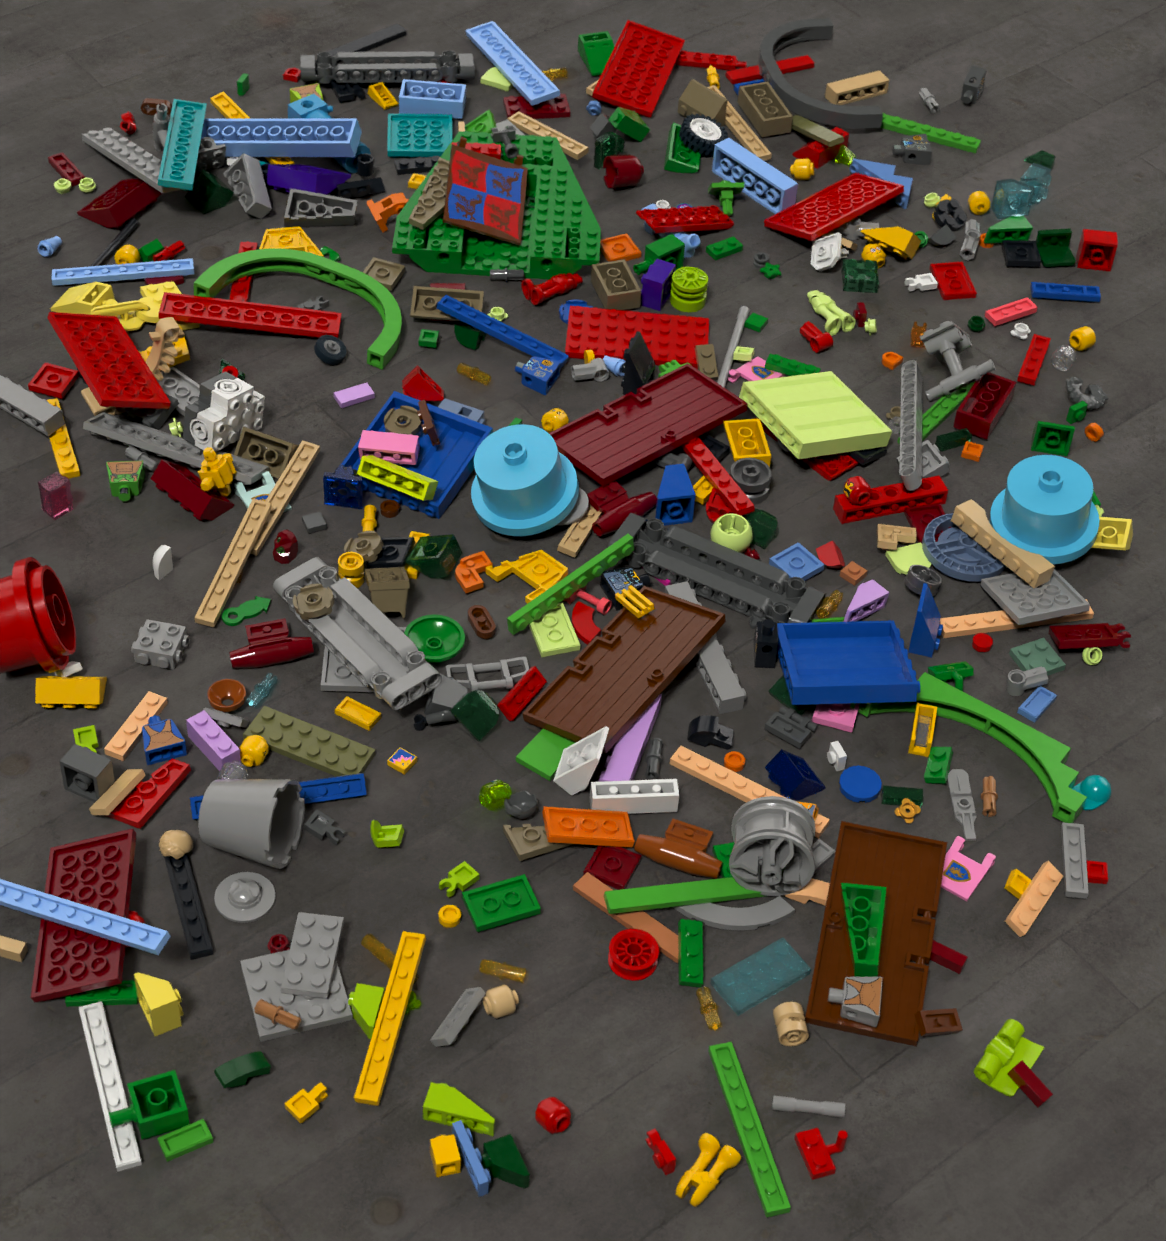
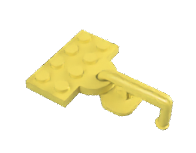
M174 281L141 286L140 293L143 298L135 301L97 306L91 309L90 315L117 316L125 331L138 330L145 322L157 323L160 320L159 310L164 292L182 293ZM176 321L182 330L200 327V323Z

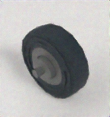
M322 335L317 339L314 346L317 357L330 365L341 363L347 353L344 343L332 335Z

